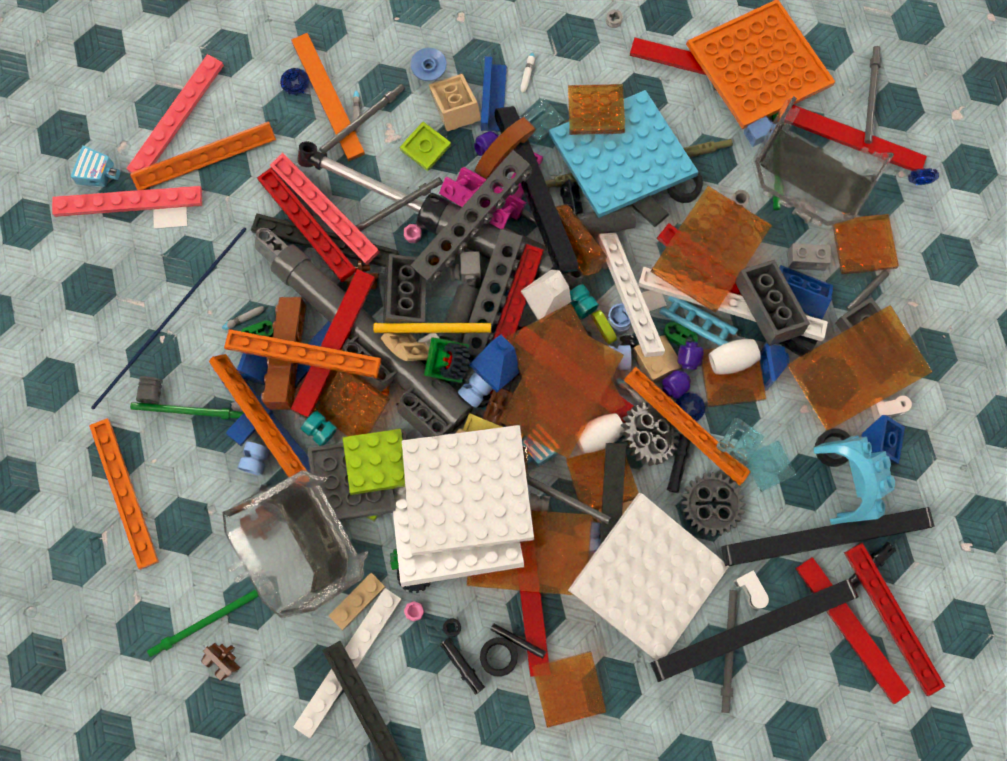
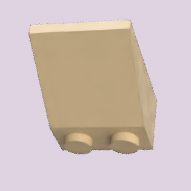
M463 74L429 84L431 94L446 131L455 130L481 120L478 103Z

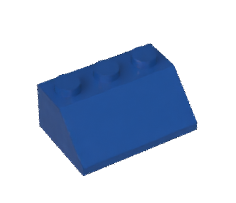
M780 265L779 268L803 312L810 317L823 319L832 300L833 285Z

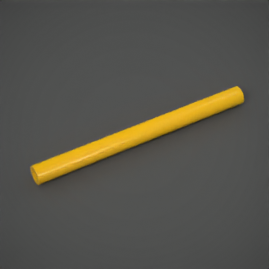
M374 323V333H491V323Z

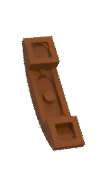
M525 117L513 123L485 151L474 170L475 173L487 180L520 142L525 143L536 131L534 126Z

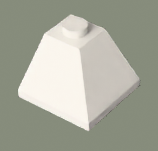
M559 270L548 271L521 290L539 323H542L571 302L569 286Z

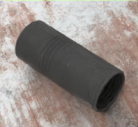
M628 205L598 218L595 211L577 214L579 235L582 238L635 228L636 218L633 206Z
M458 285L444 323H469L479 291L469 285ZM440 333L439 338L462 343L465 333Z

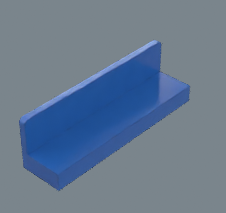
M486 56L481 131L500 132L494 112L496 108L504 107L507 66L492 64V57Z

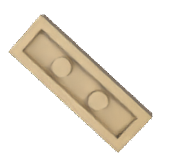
M370 573L330 613L329 617L344 630L382 592L385 586Z

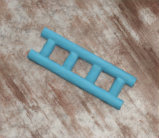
M672 296L668 299L673 302L670 308L662 307L659 312L663 316L719 346L728 343L725 339L729 333L735 336L738 331L734 326L689 302ZM679 306L689 311L685 318L675 313ZM696 315L706 320L702 327L692 323ZM712 324L723 329L719 336L708 331Z

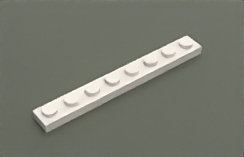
M599 234L597 240L644 356H662L665 349L617 234Z
M384 588L345 647L356 669L402 600L386 588ZM332 669L293 726L308 738H312L343 690Z

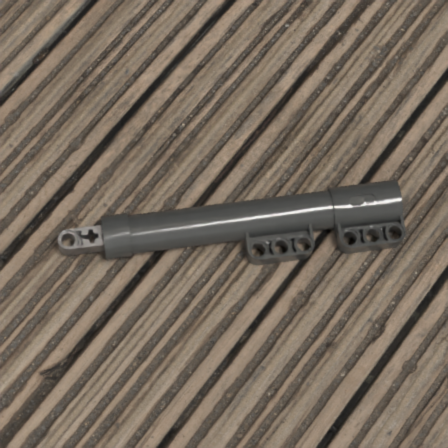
M267 228L258 229L255 235L254 247L272 264L270 267L271 271L286 285L291 286L332 323L346 293L311 262V259L296 245L287 246L271 230ZM361 308L348 335L350 341L346 343L343 351L381 358L377 378L382 380L362 375L357 376L371 389L378 392L383 391L396 381L406 391L399 401L398 413L424 437L448 435L465 421L474 407L465 401L458 391L446 380L424 376L426 365L421 360L405 361L396 356L382 341L381 337L384 333H374V323L379 322Z

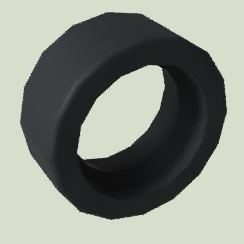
M699 171L698 176L692 178L696 185L693 192L681 193L673 186L667 189L670 197L680 203H690L696 200L703 186V178Z
M832 428L826 430L817 438L815 447L824 443L829 437H838L841 440H845L851 436L844 430ZM826 453L816 454L823 464L830 467L841 466L849 460L844 456L833 459Z
M496 637L488 640L480 651L481 665L492 676L502 677L508 675L517 664L518 653L516 647L505 638ZM495 645H503L510 651L511 660L503 669H495L487 661V653Z

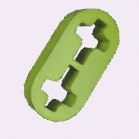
M598 310L592 313V320L605 342L609 345L617 341L616 334L603 312Z

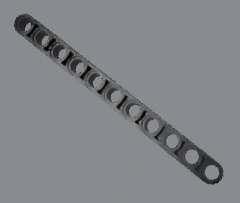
M514 106L495 109V120L501 134L520 119ZM529 140L525 143L520 142L513 150L525 159L532 168L530 177L526 181H522L521 186L555 270H559L561 274L577 271V258Z
M930 507L883 515L879 519L840 523L721 546L725 566H733L935 527Z
M849 578L655 660L650 665L657 681L661 682L856 599L859 596Z

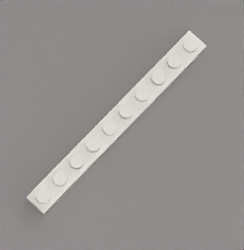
M643 267L638 287L755 321L743 296ZM806 315L810 325L802 336L823 341L828 322Z

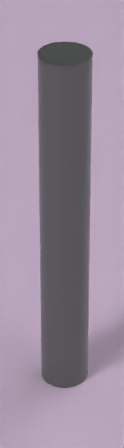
M883 270L846 307V310L849 312L860 305L889 276V273Z

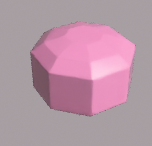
M409 224L404 228V238L409 243H417L421 239L422 230L417 224Z
M413 601L406 605L404 613L407 619L415 622L422 618L424 610L422 604Z

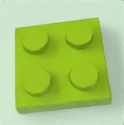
M422 122L399 148L405 155L426 171H429L449 149L451 142L425 122Z

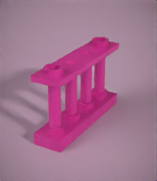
M463 167L456 181L445 177L439 194L463 207L486 179ZM499 186L494 189V193H501L503 191ZM509 195L505 200V205L492 214L493 218L489 223L499 229H504L509 216L516 220L520 218L526 205L525 201L514 195ZM486 200L481 204V207L487 208L491 202Z

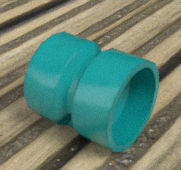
M580 284L570 291L571 302L568 304L570 307H574L573 312L579 320L588 317L599 307L595 298L589 297L590 292L584 284Z
M318 411L310 415L300 428L307 436H313V441L319 446L325 445L338 430L330 421L325 422V417Z

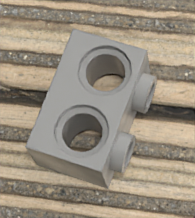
M793 243L788 250V268L825 271L831 263V245Z
M479 251L460 253L462 284L474 288L481 286Z

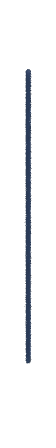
M245 227L239 232V234L233 239V241L228 245V247L222 252V254L216 259V261L211 265V267L205 272V274L199 279V281L194 285V287L182 299V301L177 305V307L165 319V321L160 325V327L148 339V341L143 345V347L131 359V361L126 365V367L114 379V381L109 385V387L97 399V401L92 405L91 409L96 408V406L102 401V399L108 394V392L113 388V386L125 374V372L136 361V359L141 355V353L147 348V346L153 341V339L158 335V333L164 328V326L170 321V319L175 315V313L181 308V306L187 301V299L192 295V293L198 288V286L203 282V280L209 275V273L215 268V266L220 262V260L232 248V246L247 230Z

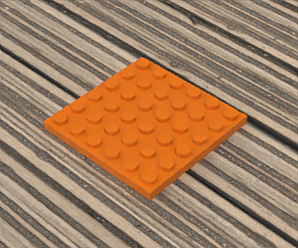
M774 0L687 40L686 43L742 129L747 128L748 125L765 116L774 115L835 84V80L779 0Z

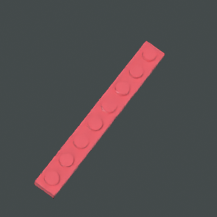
M208 54L128 165L126 168L128 172H135L157 162L224 65L221 61Z
M284 153L270 164L280 177L366 265L380 253Z
M200 186L52 197V214L55 217L202 206V188Z

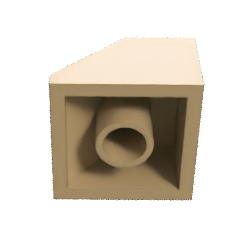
M665 335L659 336L665 349L662 356L645 357L640 344L635 346L632 351V355L643 374L653 383L664 379L675 370L683 369L682 365L678 363V356Z

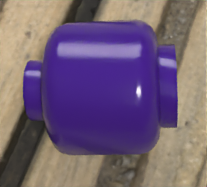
M492 131L479 135L474 143L476 153L479 156H483L499 135Z
M686 341V345L679 347L678 363L682 365L683 369L697 370V367L703 363L704 349L698 346V342Z
M675 370L663 379L662 391L669 397L678 399L690 390L691 379L684 371Z

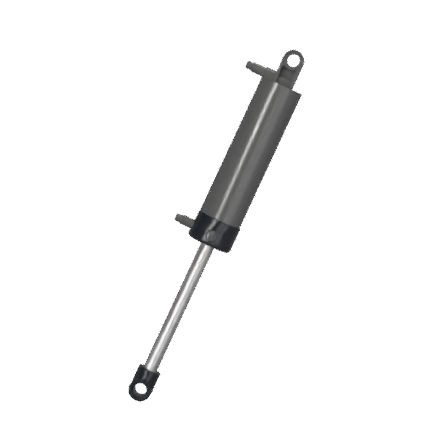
M305 141L299 144L297 162L302 167L309 168L315 166L318 170L324 168L395 202L407 196L394 188L327 158V153L317 151V146L313 142ZM430 193L424 202L415 199L405 205L419 212L416 220L417 226L435 235H438L462 208L446 197L435 193ZM471 215L469 222H475L478 216ZM484 223L480 228V233L474 239L471 238L468 241L467 249L473 252L479 251L480 255L491 259L501 229L490 223ZM504 227L503 230L523 236V241L526 244L544 249L534 280H537L550 270H555L545 245ZM459 229V230L456 232V236H457V237L463 236L464 233H465V230H464V229ZM506 248L503 251L504 257H511L513 249ZM519 252L517 260L521 259L523 253ZM578 267L577 271L562 274L570 291L580 285L583 280L584 271L580 267Z

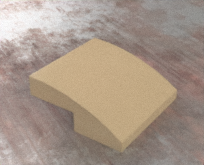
M384 333L381 337L384 344L396 356L405 361L427 360L428 346L425 342H417L412 333Z

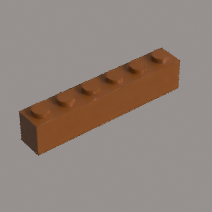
M279 297V303L275 308L276 321L273 322V338L301 343L307 308L302 297ZM267 358L268 372L264 377L266 385L265 391L262 392V402L269 410H291L298 363Z

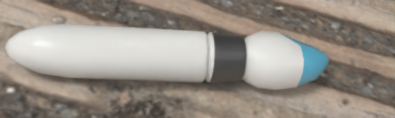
M531 53L527 58L520 87L522 93L528 87L532 67L535 62L534 53Z

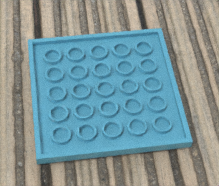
M646 90L549 130V136L598 218L698 176V170Z

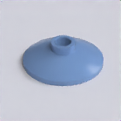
M435 48L420 49L411 59L413 74L423 81H434L440 78L446 70V58L442 52Z

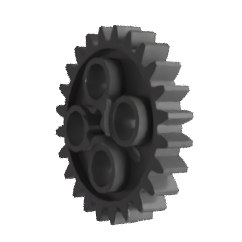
M643 402L631 407L632 409L626 412L627 416L623 417L625 423L621 424L625 431L620 432V434L626 437L622 442H627L626 449H631L630 456L636 455L635 461L642 460V464L648 463L649 466L668 461V458L673 456L672 451L676 450L674 444L678 443L674 439L675 436L679 435L674 432L676 427L649 403L644 404Z
M714 472L711 473L710 477L704 473L703 479L696 476L697 483L691 480L689 484L692 488L686 486L684 490L688 494H682L681 496L686 499V501L681 502L682 506H686L682 513H688L685 521H692L690 527L696 525V532L704 529V535L711 531L712 537L715 536L716 531L722 536L723 529L729 533L731 531L730 526L736 528L737 524L735 521H742L738 515L745 513L740 508L746 505V503L740 502L744 498V495H738L741 488H734L736 481L730 484L729 476L723 480L722 473L716 478ZM699 490L707 492V499H702L699 496ZM718 491H725L727 499H721L718 496ZM713 500L714 504L730 503V506L717 505L713 508L712 505L697 506L696 502L708 504ZM700 509L707 511V518L704 519L699 516ZM719 510L727 512V519H722L719 516Z

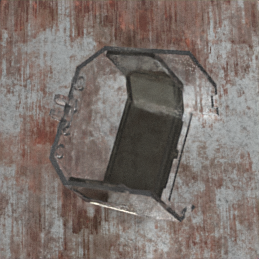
M793 96L787 99L751 161L759 188L763 189L762 194L769 198L777 197L780 199L778 203L787 208H796L795 213L802 217L810 216L813 218L811 222L820 227L822 224L829 226L855 219L894 154L891 152L881 154L874 152L872 155L868 153V148L863 147L852 166L823 148L814 145L789 130L800 109L791 108L797 99Z
M305 470L299 471L251 495L222 512L224 532L240 560L228 567V570L233 572L243 565L246 571L234 578L235 583L249 576L263 603L280 618L315 611L362 580L364 561L368 555V551L356 553L319 484L329 478L319 477Z

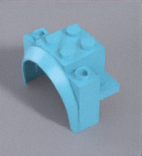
M851 436L845 440L822 443L814 447V454L836 453L849 459L857 498L861 497L862 500L857 510L837 513L836 518L830 519L832 525L879 519L885 514V503L881 498L893 491L895 487V479L891 476L890 472L891 461L886 455V451L871 453L872 446L868 442L867 437Z

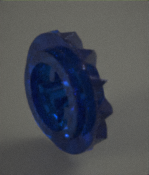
M291 68L282 74L280 84L283 91L289 95L294 94L297 96L299 93H304V90L308 88L309 77L304 70ZM298 78L299 84L293 86L291 81H295Z
M932 168L917 169L908 175V181L915 185H927L939 178L938 170Z
M685 393L675 403L687 413L688 407L685 404L689 405L690 402L694 401L693 407L696 410L692 409L688 415L695 421L700 420L705 413L706 407L703 398L698 396L697 393Z

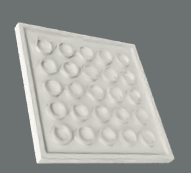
M520 425L402 440L412 556L534 540Z
M406 487L393 489L396 511H393L402 587L524 567L520 542L412 556Z
M638 493L568 591L650 657L658 660L667 656L729 566H725L724 561L646 496Z

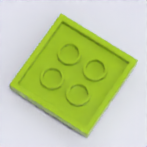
M401 429L342 437L350 495L406 487Z

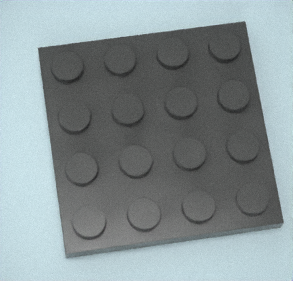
M343 443L307 448L316 524L383 515L396 511L393 489L350 495Z

